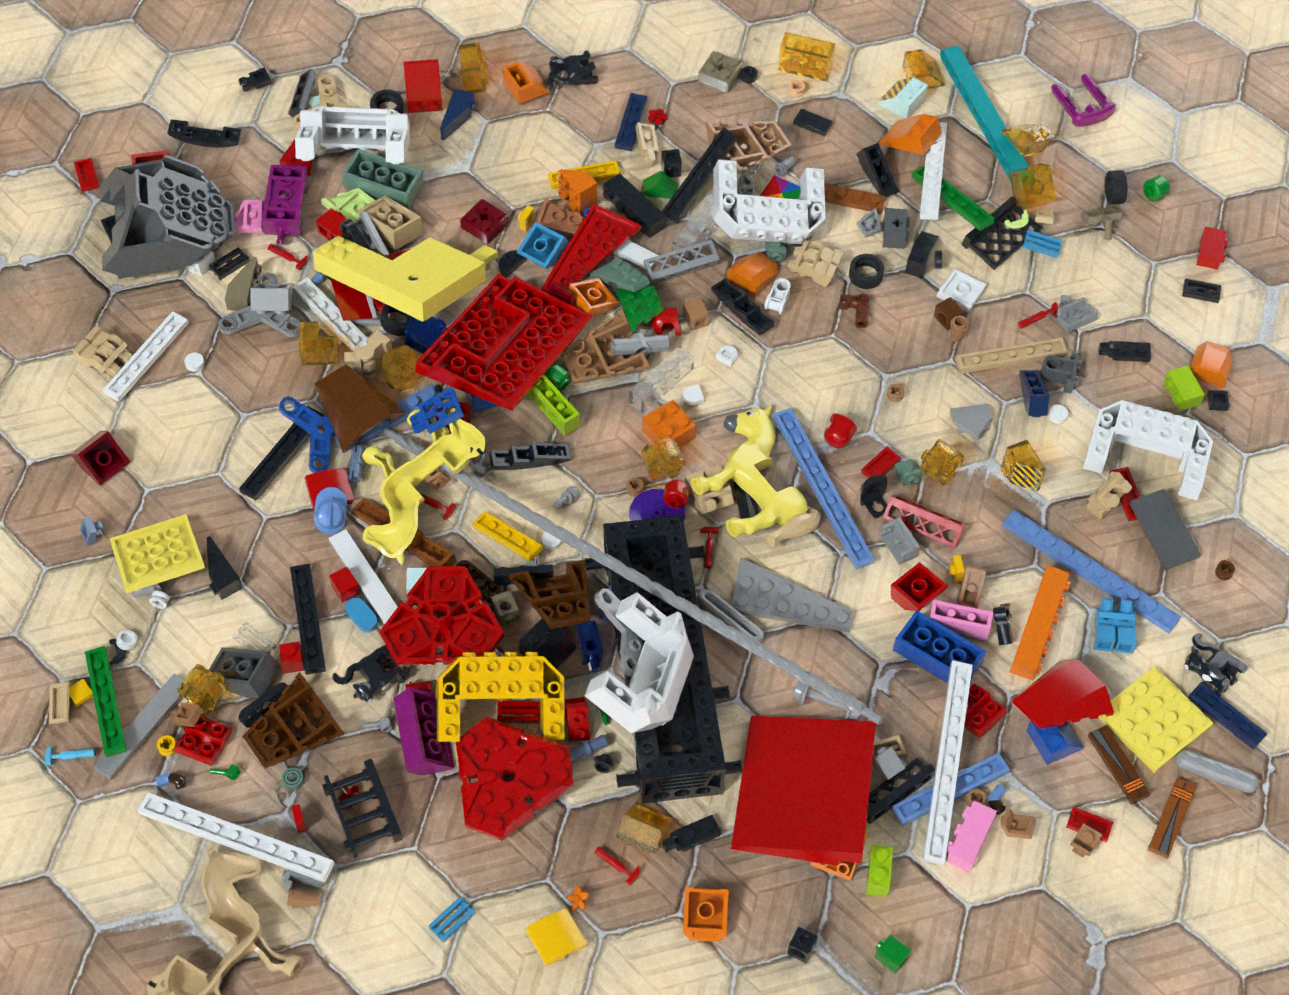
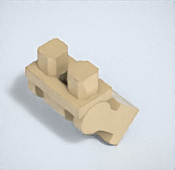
M804 241L802 247H795L794 256L796 260H790L788 268L791 272H798L800 277L810 276L813 278L812 281L827 287L843 252L838 249L833 251L819 241Z
M97 326L86 335V340L83 339L72 350L79 364L88 367L93 366L99 372L103 373L106 371L113 377L121 369L114 360L118 358L125 365L132 357V354L126 349L128 345L115 334L103 332Z
M378 330L366 340L367 345L362 347L356 345L354 346V351L344 352L345 364L363 378H374L379 368L385 363L390 365L394 361L391 340Z
M721 465L704 469V474L702 471H698L685 476L684 483L689 486V493L698 511L700 510L701 514L734 504L731 487L727 483L719 492L708 491L701 496L697 495L692 489L691 479L698 475L711 477L719 474L722 471Z
M1111 472L1107 480H1104L1096 489V492L1089 497L1090 502L1086 505V509L1102 520L1112 507H1116L1120 503V498L1124 493H1128L1132 486L1119 472Z

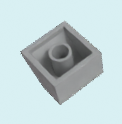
M256 283L250 288L251 311H256L257 314H266L267 311H275V314H286V311L291 309L293 284Z

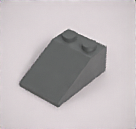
M222 647L203 681L246 698L258 699L268 689L280 665L268 651Z

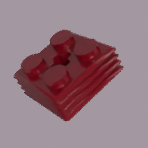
M480 199L460 219V228L484 243L489 244L510 223L509 214L486 200Z

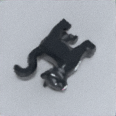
M584 51L582 55H569L564 58L552 56L549 61L550 73L549 78L546 80L547 86L553 88V82H557L560 85H589L598 83V76L592 75V71L596 69L594 62L589 63L588 58L591 56L589 51ZM565 71L567 78L564 79L556 76V74Z
M1197 633L1192 637L1193 646L1191 647V653L1185 659L1184 668L1197 673L1204 681L1217 688L1216 693L1221 696L1226 691L1225 687L1228 684L1233 686L1238 682L1236 674L1238 672L1244 674L1248 666L1226 651L1220 650L1216 645L1200 642L1202 634ZM1197 649L1211 651L1213 655L1206 661Z
M386 645L362 658L358 663L350 665L344 677H340L335 672L332 675V679L340 685L348 684L353 679L354 672L359 671L367 682L353 684V688L356 690L353 698H359L370 703L376 693L385 691L392 683H404L405 674L401 667L390 671L384 670V668L392 669L395 667V662L386 658L390 653Z

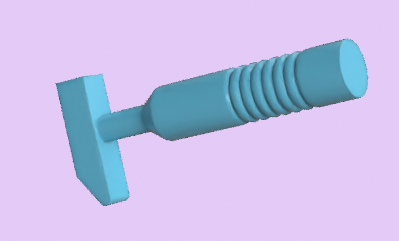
M49 746L45 751V765L50 766L51 759L56 758L67 760L95 757V749L64 751L60 754L52 755V748Z

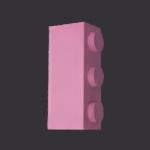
M933 600L929 618L958 635L987 641L993 612Z
M973 801L971 807L966 806L962 818L965 820L963 824L958 823L954 835L957 837L954 842L950 841L946 853L949 855L947 862L968 872L971 871L995 819L996 810L976 801Z

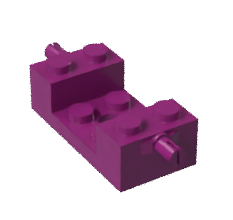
M293 164L270 166L262 226L264 234L278 235L276 243L279 245L280 241L281 245L284 244V239L287 235H301L302 202L304 194H307L309 183L307 166H295ZM282 194H289L287 197H281Z

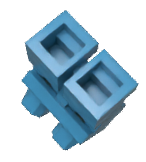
M1102 598L1100 606L1096 607L1093 650L1111 652L1114 646V652L1133 654L1137 640L1132 601L1121 600L1120 609H1113L1114 600Z

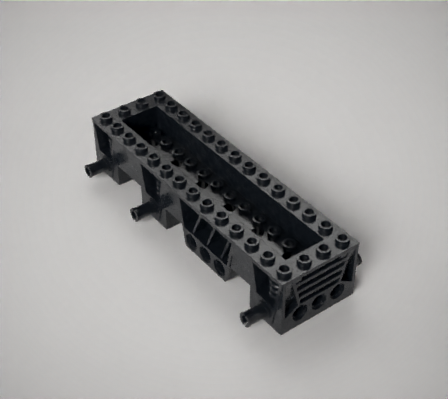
M683 515L603 524L604 553L611 555L627 567L635 569L651 581L659 583L671 590L676 596H680L698 607L690 559L705 558L703 545L688 547ZM585 558L586 571L603 568L606 570L609 586L611 583V591L620 601L638 592L648 602L653 599L657 600L659 604L654 607L667 617L676 612L681 613L685 631L694 654L676 706V713L673 715L672 720L653 729L633 733L636 751L635 773L616 774L617 788L636 785L640 792L641 804L722 794L724 775L742 773L743 768L741 760L725 762L714 700L729 699L728 685L712 688L701 623L639 587L634 582L615 573L610 568L592 558ZM651 565L653 569L651 571H645L643 569V566ZM614 625L620 661V646L622 633ZM627 662L629 668H634L631 663ZM624 675L625 686L628 687L632 677ZM673 745H680L683 749L680 752H674L671 750V747Z

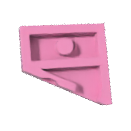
M262 199L243 201L240 209L234 215L236 233L262 232Z

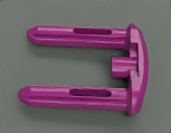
M1087 74L1081 76V82L1102 109L1097 110L1093 104H1089L1085 108V112L1081 113L1061 86L1057 84L1051 86L1053 95L1072 118L1074 126L1080 127L1099 123L1112 116L1116 110V104L1108 100L1094 80Z

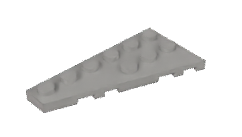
M743 558L740 559L732 607L741 614L850 632L853 611Z

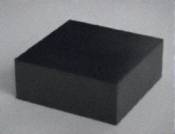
M1209 390L1207 394L1209 410L1228 411L1230 407L1228 391Z

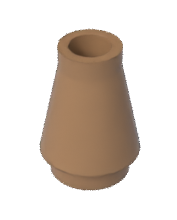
M955 316L950 321L951 339L954 341H960L969 326L964 316Z
M294 887V889L289 888L287 906H292V909L318 906L319 893H313Z

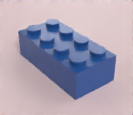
M918 610L914 612L898 634L893 646L894 652L948 683L952 661L973 665L972 679L982 665L986 651Z

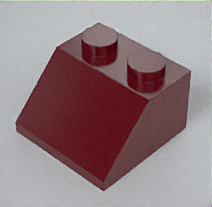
M99 431L70 453L80 468L98 485H102L130 463V460L108 431Z

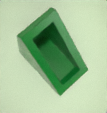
M659 171L643 180L641 193L647 197L671 199L678 190V183L663 171Z

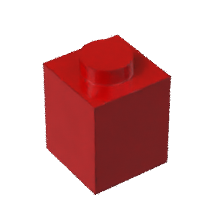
M347 566L329 575L331 586L342 603L360 594L358 583Z
M300 642L279 644L283 673L304 671Z

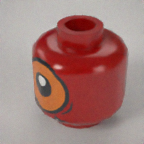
M678 479L669 481L664 488V503L674 509L684 507L689 499V486Z

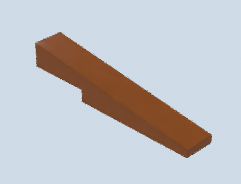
M365 498L351 510L354 516L369 526L386 525L391 522L388 511ZM418 528L411 544L405 549L429 566H454L457 562L452 551L425 537L423 531Z

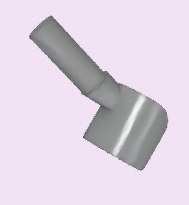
M486 453L480 456L479 462L474 465V475L481 478L485 475L487 469L483 466Z
M383 717L376 722L362 724L363 728L381 727V731L384 733L393 730L392 724L387 717Z

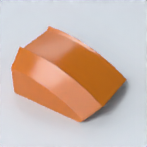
M761 252L750 254L738 260L727 270V279L749 292L753 297H756L778 276L777 263Z
M599 278L569 285L568 290L574 294L572 306L593 317L601 315L620 304Z
M1206 341L1197 346L1190 369L1196 379L1223 388L1231 368L1233 356L1229 348Z
M685 887L683 934L694 941L718 942L727 935L729 889Z

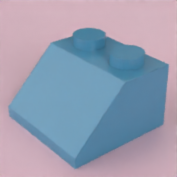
M535 222L517 250V254L547 269L558 262L569 242L564 236Z

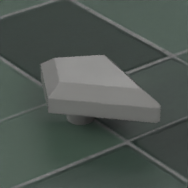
M876 208L857 222V226L865 238L881 232Z

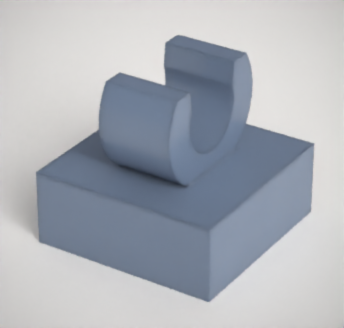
M91 517L83 518L80 532L86 545L94 544L96 537L102 536L101 530L104 529L101 521L93 523Z

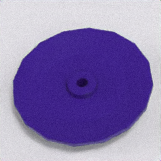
M651 489L640 493L634 498L630 505L629 518L633 521L683 515V520H685V508H670L663 500L664 489Z

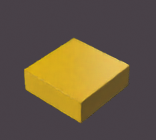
M82 679L70 686L69 697L75 706L78 707L92 699L93 693L85 680Z

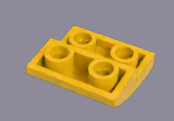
M567 908L552 913L525 929L546 966L563 960L566 955L584 949L587 945Z

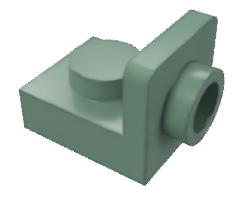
M765 241L766 256L775 262L786 260L787 250L784 247V243Z
M913 459L894 464V470L902 486L915 485L921 481L922 470L921 468L917 469Z

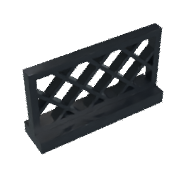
M1013 196L990 214L994 217V224L981 231L974 228L965 236L961 244L965 249L969 247L993 270L1023 246L1027 232L1025 227H1022L1021 230H1012V228L1000 229V223H1004L1006 220H1009L1010 223L1019 220L1012 219L1011 214L1014 211L1020 216V219L1022 217L1023 210L1016 205L1017 200ZM1029 216L1027 225L1033 227V231L1038 233L1042 227ZM988 233H997V239H988ZM1000 233L1009 234L1010 240H1001ZM1013 234L1021 235L1022 241H1013ZM978 242L985 243L986 249H979L975 244ZM989 243L998 244V250H989ZM1001 244L1010 245V251H1002ZM990 254L998 255L999 260L995 263L990 259Z

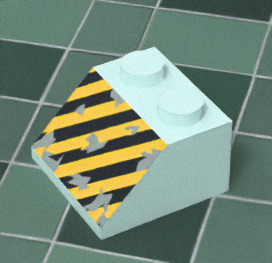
M914 77L899 80L878 101V104L904 119L909 118L926 99L928 85Z

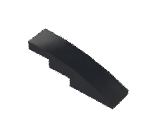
M723 279L711 287V290L721 302L758 335H762L774 327L773 320L761 313V307L750 301L746 292L727 279Z
M531 442L530 446H511L510 450H490L489 453L492 470L529 469L571 461L568 443Z

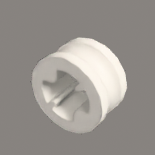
M153 591V597L149 600L150 604L157 608H166V602H169L170 597L162 591Z

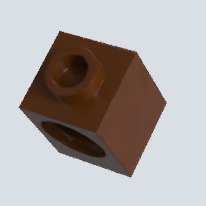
M951 297L937 304L934 312V317L947 331L951 329L950 321L955 316L964 315V311Z

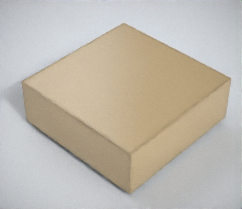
M1035 209V222L1053 224V211Z

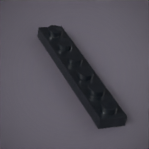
M725 127L721 129L661 211L668 219L677 224L712 176L713 169L718 160H723L739 139L736 134Z
M307 406L308 408H310L311 410H313L314 412H316V413H317L318 415H320L321 417H324V414H322V413L318 412L317 410H315V409H313V408ZM293 423L240 486V492L256 501L309 438L310 434Z
M310 564L292 566L290 571L305 674L326 672Z

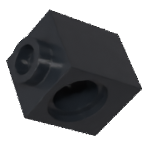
M679 149L661 151V168L669 177L681 176L682 161Z
M798 926L789 943L787 954L807 964L816 946L818 936Z

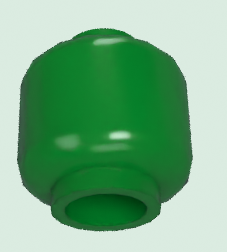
M1157 175L1146 180L1143 185L1144 195L1151 201H1157L1169 194L1170 184L1163 176Z
M553 364L544 374L559 391L564 390L570 383L569 373L560 364Z

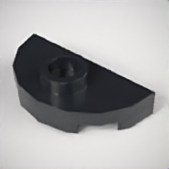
M517 250L508 251L503 254L498 265L500 275L508 277L527 258L517 254Z

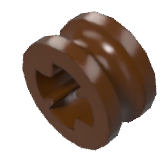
M1222 560L1218 563L1215 574L1221 580H1229L1233 576L1235 566L1230 561Z

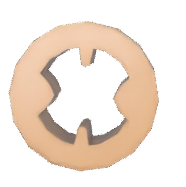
M793 80L789 85V94L793 97H801L804 94V83L800 80Z

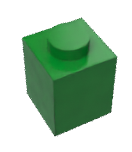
M891 934L886 940L882 938L875 947L877 950L875 959L895 974L908 960L911 953L908 947Z

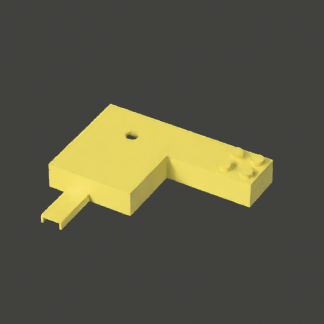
M337 236L314 250L313 258L316 271L424 322L485 282V266L498 258V251L483 245L468 255L429 237L396 259L390 260L341 236ZM410 278H418L415 281L409 280Z

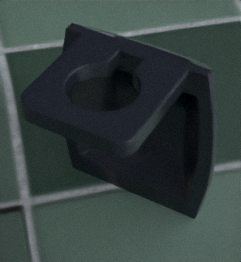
M881 475L868 478L861 485L860 504L861 506L865 505L875 519L883 516L887 508V503L882 498L887 488V477ZM875 501L877 504H881L883 510L880 512L874 511L872 502Z

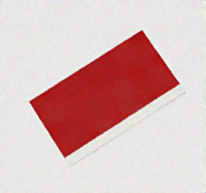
M330 278L343 321L377 318L370 296Z

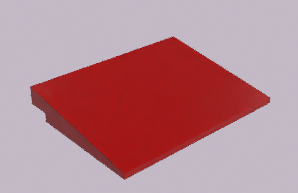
M497 274L417 360L415 373L513 411L588 325L593 316L515 276L510 280Z
M751 716L731 849L838 866L839 861L861 864L876 723L873 721Z

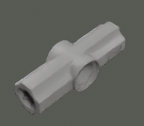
M639 332L629 338L611 340L613 355H636L643 352L644 356H647L650 352L669 350L668 335L646 336L645 333Z

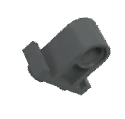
M1072 352L1070 359L1054 355L1044 358L1041 367V377L1050 382L1064 384L1063 392L1071 394L1072 388L1077 387L1079 376H1076V372H1079L1082 361H1078L1080 353Z

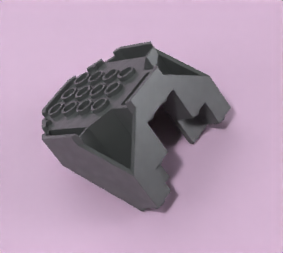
M168 155L157 161L115 167L99 187L100 201L115 206L116 222L112 228V244L102 255V270L118 275V278L122 279L192 266L208 252L213 251L214 253L219 250L223 242L236 233L234 206L229 200L225 201L220 195L221 191L203 176L204 172L200 167Z

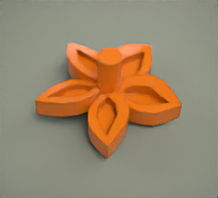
M580 886L575 887L574 895L567 896L569 901L574 902L571 908L572 912L576 911L578 907L586 910L585 901L589 898L590 893L583 892Z

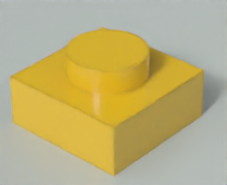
M529 205L518 216L519 227L523 231H527L534 220V207Z
M961 555L953 556L952 562L948 566L950 576L953 575L954 583L962 582L965 574Z

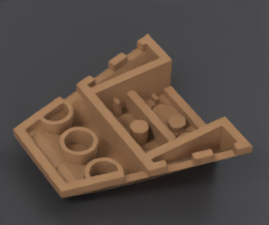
M721 121L720 124L706 122L709 146L723 127L738 136L739 139L723 159L736 161L737 174L790 149L792 146L776 121H753L752 124H746L745 121H738L737 124H729L728 121Z
M622 309L611 320L607 319L604 321L600 328L597 330L593 329L583 340L579 339L561 354L574 384L650 368L643 352L636 355L612 354V339L629 338L633 335Z

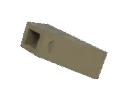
M253 257L228 284L225 295L227 310L238 311L251 305L250 288L258 283L257 276L261 275V265L258 264L257 257Z

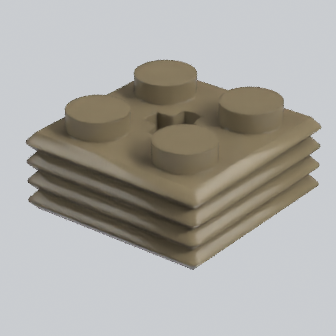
M712 51L698 72V81L729 92L741 74L743 62L725 56L720 52Z

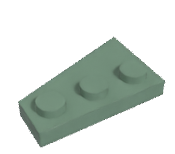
M621 257L590 273L591 279L599 278L606 284L612 282L617 284L619 288L632 292L650 285L648 277Z

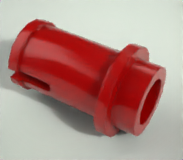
M410 681L409 684H405L406 689L411 687L431 693L430 681L412 683Z

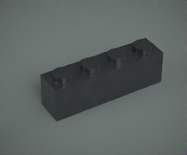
M620 173L603 184L604 198L610 201L627 219L640 224L641 233L651 238L666 228V215Z

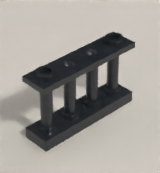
M372 758L364 761L365 769H362V772L331 783L328 775H325V784H322L325 796L330 795L347 839L343 841L347 853L352 852L354 858L358 857L356 847L385 836L388 838L392 836L394 843L402 840L400 828ZM363 780H370L372 787L369 788V791L338 802L334 791ZM369 799H377L379 806L376 807L377 809L345 821L341 810ZM378 817L380 819L385 818L387 825H384V828L352 839L349 828Z

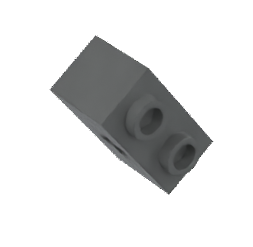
M885 208L882 247L904 249L905 242H909V231H906V228H909L910 217H907V209Z

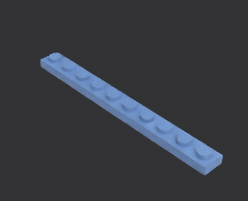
M788 408L774 413L773 418L854 568L857 570L873 564L874 558L793 410Z
M1013 510L1003 522L1002 527L1119 602L1121 600L1132 601L1134 612L1168 634L1180 620V615L1016 510Z

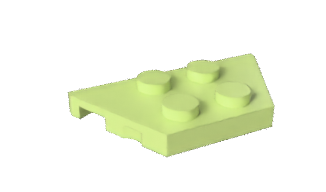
M359 188L339 193L337 197L329 200L327 198L321 200L322 205L330 210L332 208L336 212H340L345 219H351L354 223H356L359 217L358 210L375 201Z

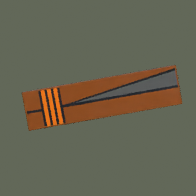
M1179 778L1176 779L1147 849L1148 851L1168 859L1197 786Z

